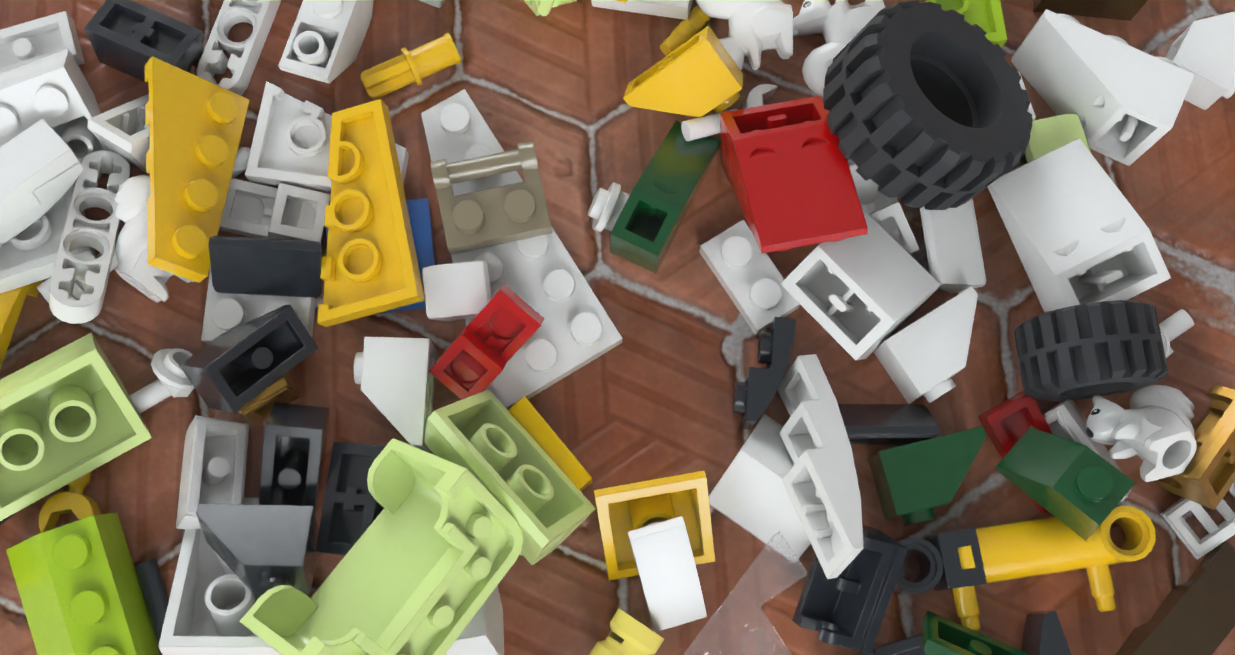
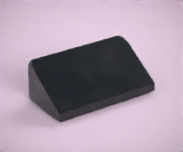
M226 236L209 237L211 276L215 292L309 298L321 296L323 280L320 278L323 257L321 243L315 241Z
M838 404L850 444H911L936 438L939 435L938 424L929 410L921 404Z

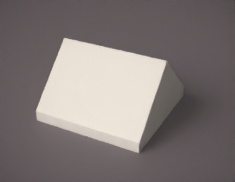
M764 414L710 493L709 505L792 563H796L811 542L782 482L794 465L779 434L783 426Z

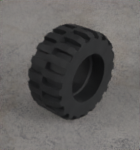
M919 0L906 1L889 5L880 10L833 58V63L828 67L825 75V88L823 89L824 109L830 111L827 115L828 127L831 134H837L840 140L838 148L845 159L850 157L858 166L855 171L865 181L871 179L879 186L878 191L889 198L897 196L901 198V204L913 208H922L924 206L925 210L957 208L980 193L1019 162L1020 157L1027 150L1032 129V114L1027 112L1030 105L1027 90L1021 89L1019 84L1021 76L1015 66L1010 67L1004 58L1006 53L998 43L993 45L985 37L987 32L977 24L970 25L964 20V15L953 9L948 11L942 10L941 4L933 2L920 3Z

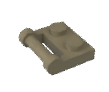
M533 141L518 143V149L453 163L447 164L446 159L430 162L450 255L552 233ZM523 170L524 182L454 196L452 184Z

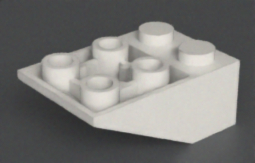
M1048 9L1041 15L1011 59L1014 66L1057 116L1063 114H1077L1079 116L1090 149L1128 166L1172 129L1195 75L1179 68L1170 59L1154 57L1129 46L1120 37L1104 35L1080 24L1077 19L1070 15L1057 14Z
M1080 138L1003 174L987 186L1044 313L1086 303L1128 300L1171 278L1150 229Z

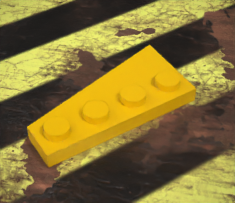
M152 56L145 64V82L149 83V101L145 105V125L149 126L150 150L146 153V173L150 174V197L147 199V262L150 266L200 283L209 273V237L218 235L250 100Z
M381 99L334 112L331 119L327 176L332 180L330 205H325L324 226L328 228L327 254L322 257L320 276L325 281L323 304H318L317 323L324 327L425 301L388 106Z

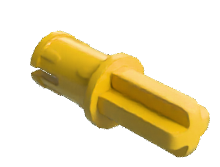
M446 33L444 36L408 51L404 47L401 49V55L367 69L360 75L371 99H377L413 82L419 86L422 84V78L454 64H460L461 58L450 34Z

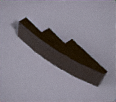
M1224 541L1209 551L1189 580L1172 588L1150 621L1134 628L1115 655H1212L1235 627V549L1227 541Z

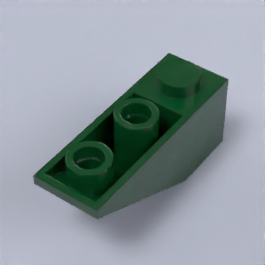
M677 120L634 186L610 233L611 253L655 274L721 145V140L712 136L686 141L682 134V123Z

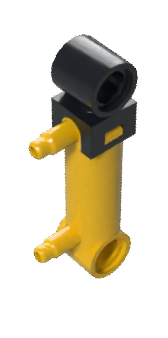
M1118 506L1112 510L1086 541L1056 517L938 533L924 537V539H904L897 542L908 548L907 552L918 559L920 574L911 583L905 580L899 573L893 593L897 595H917L931 591L933 588L935 591L952 589L957 615L961 619L962 625L978 632L981 629L979 621L980 610L975 586L1086 568L1091 593L1096 600L1097 609L1100 612L1113 611L1116 608L1114 600L1115 590L1109 565L1145 558L1152 551L1156 541L1155 527L1151 519L1142 510L1133 506ZM1113 522L1117 523L1125 534V542L1121 549L1110 538V527Z

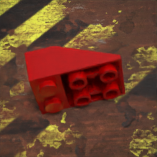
M820 96L720 113L722 166L761 253L787 251L795 247L828 241L836 242L868 233L867 223L847 158L845 159L838 148L840 140L837 134H831L827 124V115L830 112L824 109L823 100Z

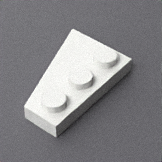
M266 81L245 172L247 179L252 183L279 186V183L313 191L331 193L332 180L327 176L332 116L325 113L323 108L307 100L304 103L284 93L282 88ZM395 143L404 185L409 154L406 148Z

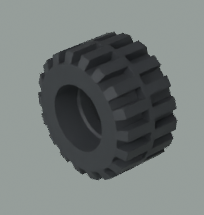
M1115 300L1074 305L1032 317L1016 327L1014 331L1024 394L1038 400H1077L1093 398L1096 395L1107 396L1150 386L1169 373L1156 308L1150 304L1129 300Z

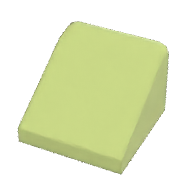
M1063 114L1032 121L1031 136L1025 152L1027 163L1079 138L1090 151L1080 118L1077 114Z

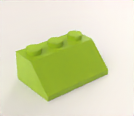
M117 512L92 515L37 534L6 549L38 655H161Z

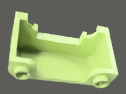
M392 438L372 463L367 477L369 492L384 509L313 596L309 598L306 594L290 585H278L268 589L260 596L239 622L281 655H445L516 562L523 545V533L519 523L467 468Z

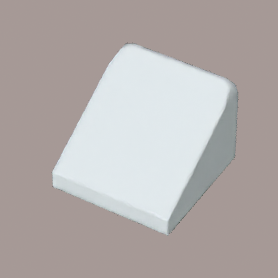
M487 261L433 265L424 267L422 270L426 313L430 320L449 322L475 317L491 299Z

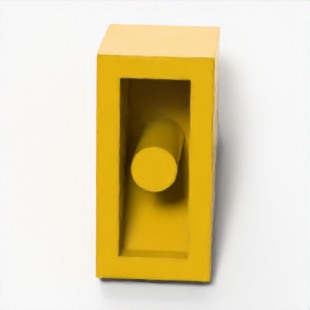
M707 26L630 81L623 99L631 107L701 118L712 109L716 113L722 112L739 99V91L743 88V73L711 28Z

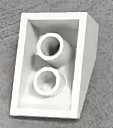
M244 498L243 505H259V498ZM185 529L158 646L162 655H281L239 622L262 594H254L208 545L202 529Z

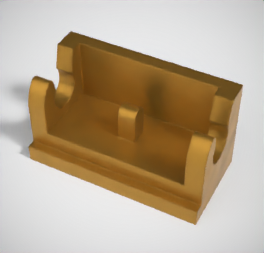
M1213 385L1206 394L1214 400L1209 406L1210 413L1195 432L1197 449L1194 457L1183 473L1157 480L1161 489L1213 510L1216 509L1235 481V390L1220 385Z

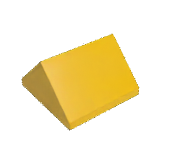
M705 471L594 490L609 581L639 575L628 535L629 531L646 527L654 522H663L680 516L683 517L695 565L715 562Z

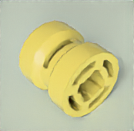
M618 609L610 621L611 631L607 638L603 641H598L589 655H651L657 652L664 638L621 609Z

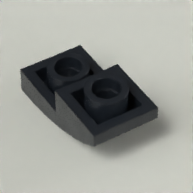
M775 317L768 332H760L757 363L766 364V369L749 367L744 377V382L736 381L734 385L732 412L741 414L740 429L751 430L774 397L790 358L796 319Z

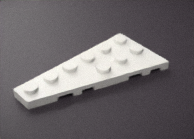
M465 89L421 113L431 162L446 159L448 164L504 152ZM517 171L455 183L452 184L454 196L519 183L523 182ZM553 228L550 234L451 255L453 263L487 261L491 298L505 284L545 318L541 327L505 365L503 371L485 389H489L507 410L523 396L530 399L622 343L623 338ZM474 317L465 318L466 326Z

